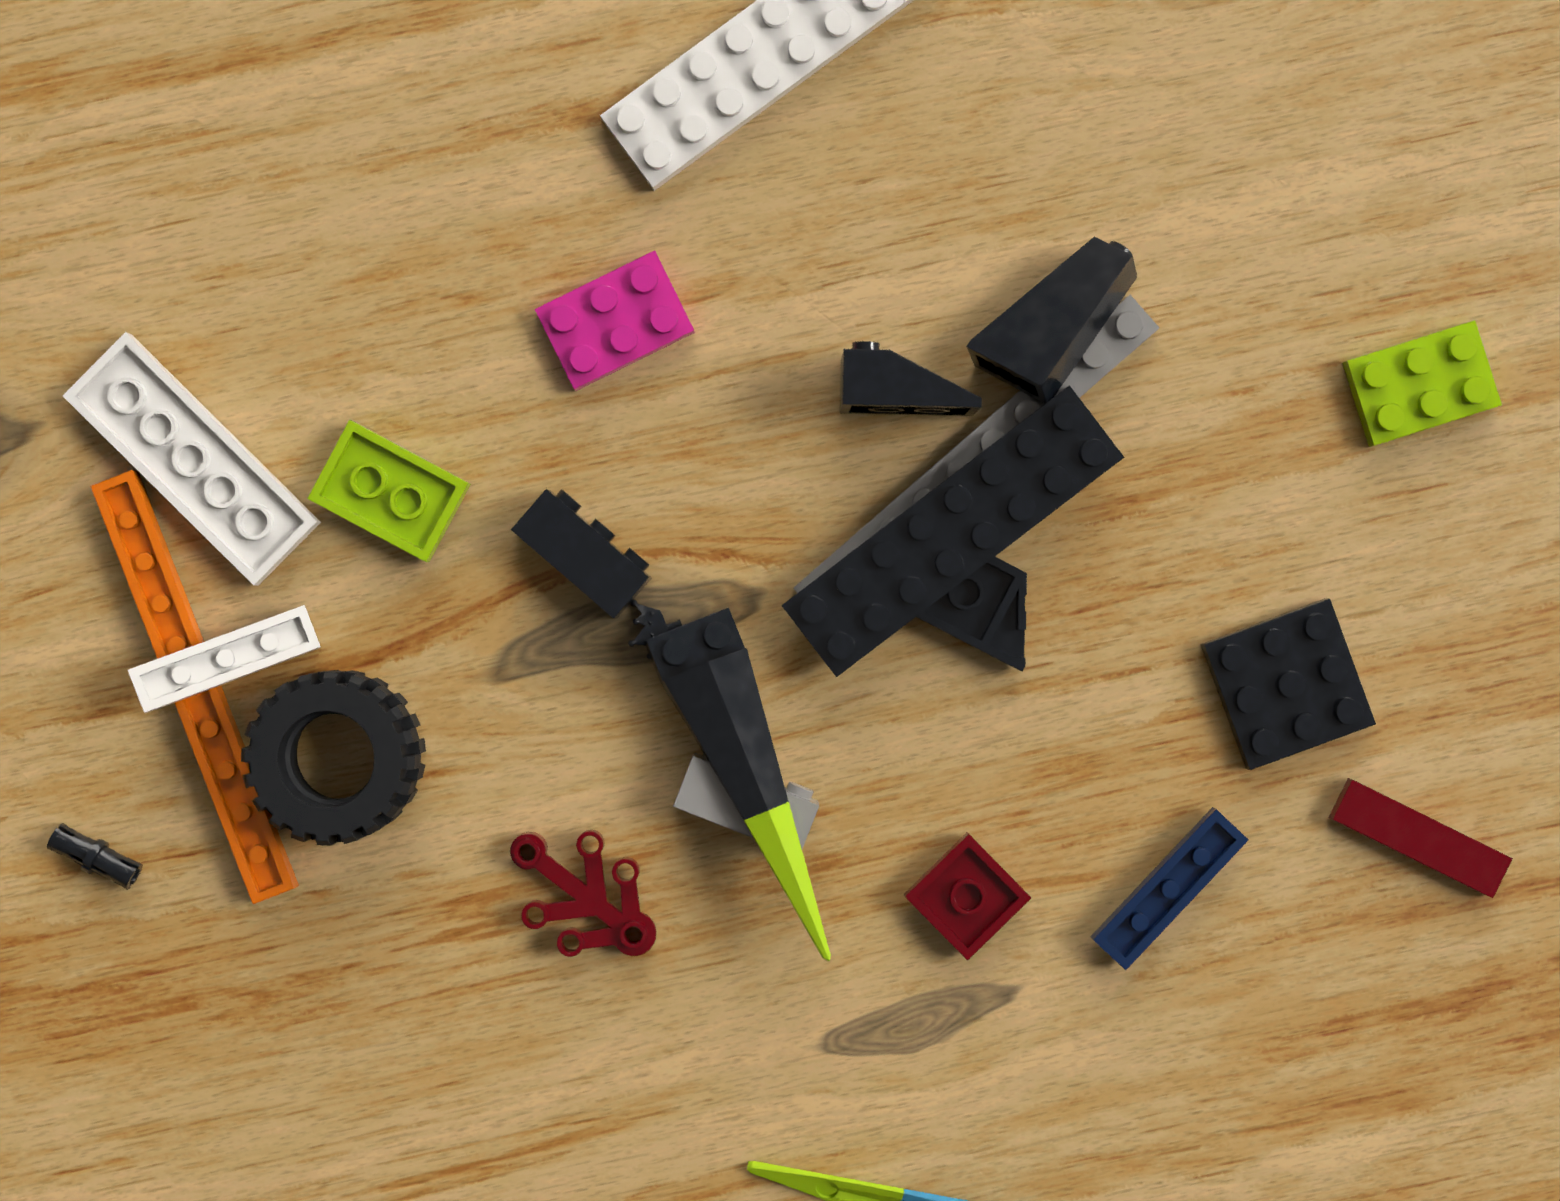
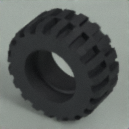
M330 670L310 673L298 677L295 681L284 683L275 689V695L272 698L264 699L256 709L259 717L257 720L248 723L244 734L251 739L249 746L241 748V762H249L250 773L242 776L245 787L254 786L258 797L252 800L253 804L259 812L268 810L272 815L269 823L280 831L288 828L292 831L291 838L301 842L312 839L316 840L317 845L331 846L337 842L347 844L358 841L382 829V827L394 821L403 812L402 809L405 805L413 800L418 791L415 788L417 780L423 778L425 764L421 763V753L426 752L425 738L419 739L416 727L421 726L416 713L410 715L405 705L408 701L400 693L394 694L387 689L388 683L379 678L371 679L366 677L365 673L353 670ZM340 714L350 717L364 729L371 741L374 752V767L371 778L359 792L350 797L335 799L320 794L307 783L300 771L297 759L299 738L306 725L322 715Z

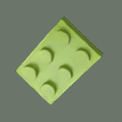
M1475 320L1342 363L1369 447L1502 405Z
M349 420L307 499L425 562H430L471 484L360 424Z

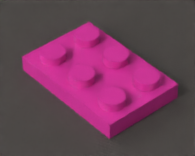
M655 250L535 309L575 391L695 333Z

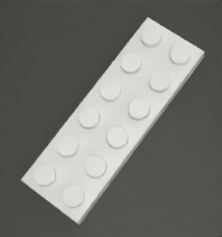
M125 332L63 395L253 585L259 586L321 523L132 334Z

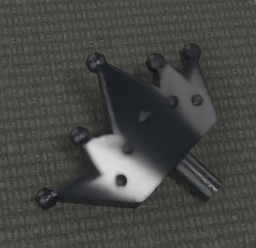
M632 600L631 605L636 606L642 613L637 619L633 620V624L638 625L640 623L644 625V628L634 641L630 640L628 642V645L630 647H633L635 644L645 645L644 641L646 639L682 626L681 620L666 624L660 610L637 604L636 600Z

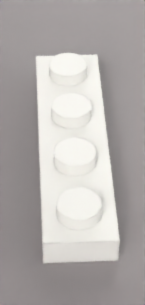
M305 605L131 668L128 670L143 711L146 714L314 651L321 646Z

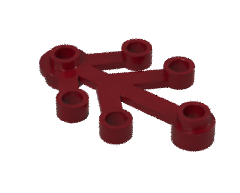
M596 830L584 831L576 843L579 854L584 858L587 884L547 854V842L540 834L525 832L513 841L510 855L512 861L518 867L527 870L535 868L575 899L545 903L541 900L530 901L522 910V921L530 929H539L550 921L597 916L610 927L584 932L574 927L566 928L557 939L559 952L564 956L573 957L578 955L582 949L615 945L625 955L640 956L652 948L656 940L657 930L651 917L640 911L637 878L640 873L639 864L633 858L623 857L617 860L612 868V877L620 885L622 911H620L607 901L601 853L605 841L602 834ZM593 836L598 840L599 847L596 851L589 852L583 847V839L585 837ZM523 844H530L535 848L536 855L533 859L527 860L521 856L520 848ZM626 863L633 867L634 876L632 878L623 879L620 877L618 867L621 864ZM531 907L540 908L544 914L543 920L540 922L532 921L528 916V910ZM632 926L639 928L642 932V938L636 942L630 941L626 937V929ZM569 934L576 936L579 940V946L576 949L566 948L563 943L564 936Z

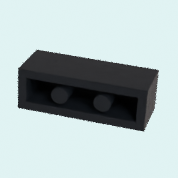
M545 489L511 530L612 618H618L652 579L645 572L649 564L630 547L623 553L612 544L611 541L616 535L595 518L589 524L577 513L582 506L564 490L561 489L556 495L552 491Z

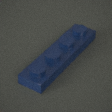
M1212 807L1090 937L1121 967L1127 970L1249 839L1217 809Z

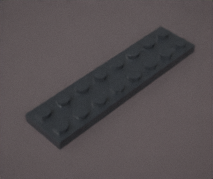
M1069 385L781 606L837 678L1121 461L1124 456Z

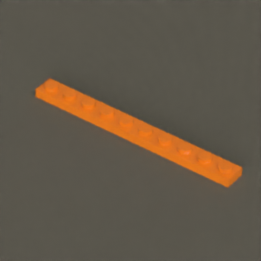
M130 470L90 486L157 659L204 642L139 472ZM220 685L175 702L252 904L298 887V881L278 830L269 823L272 815L267 809L261 812L257 810L252 802L253 799L258 797L254 786L245 787L242 775L250 773L249 762H241V748L245 747L222 686Z

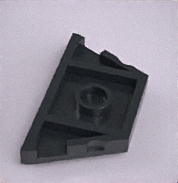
M997 557L992 558L916 616L924 622L1023 672L1026 666L1024 644L1027 573Z

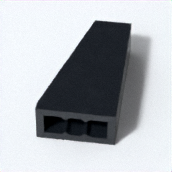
M1093 237L970 340L966 347L974 366L1046 404L1054 398L1138 277L1130 250L1116 241L1107 243L1097 237Z

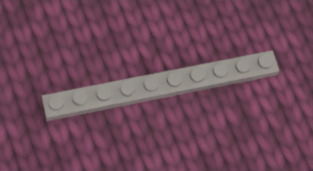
M1131 294L1116 307L1056 395L1070 385L1080 398L1159 329L1158 325ZM1022 391L1016 393L793 589L797 593L1033 414L1044 403Z

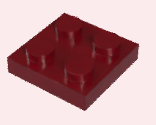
M968 832L904 893L906 899L967 961L1031 899V896Z

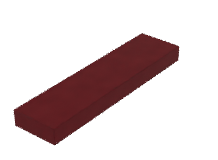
M1350 778L1347 779L1328 817L1491 898H1494L1513 859Z

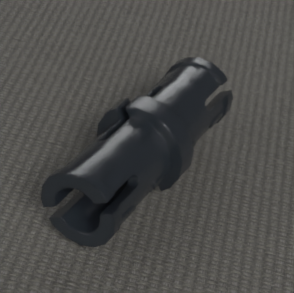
M61 823L59 828L54 830L47 844V849L81 865L82 871L88 874L95 872L126 890L130 889L131 885L135 883L143 867V864L140 862H136L129 857L127 858L109 848L108 842L102 839L94 840L64 823Z

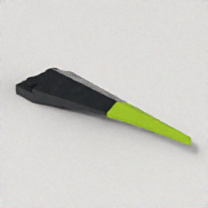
M729 607L646 639L644 641L662 686L745 822L821 957L830 961L829 947L748 650L743 644Z

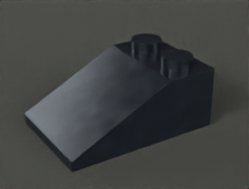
M858 341L852 343L851 349H843L840 373V414L973 416L982 408L981 397L891 350H880V343Z

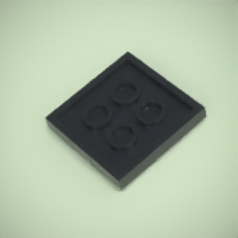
M1330 598L1319 600L1200 644L1245 768L1248 770L1256 769L1376 725Z

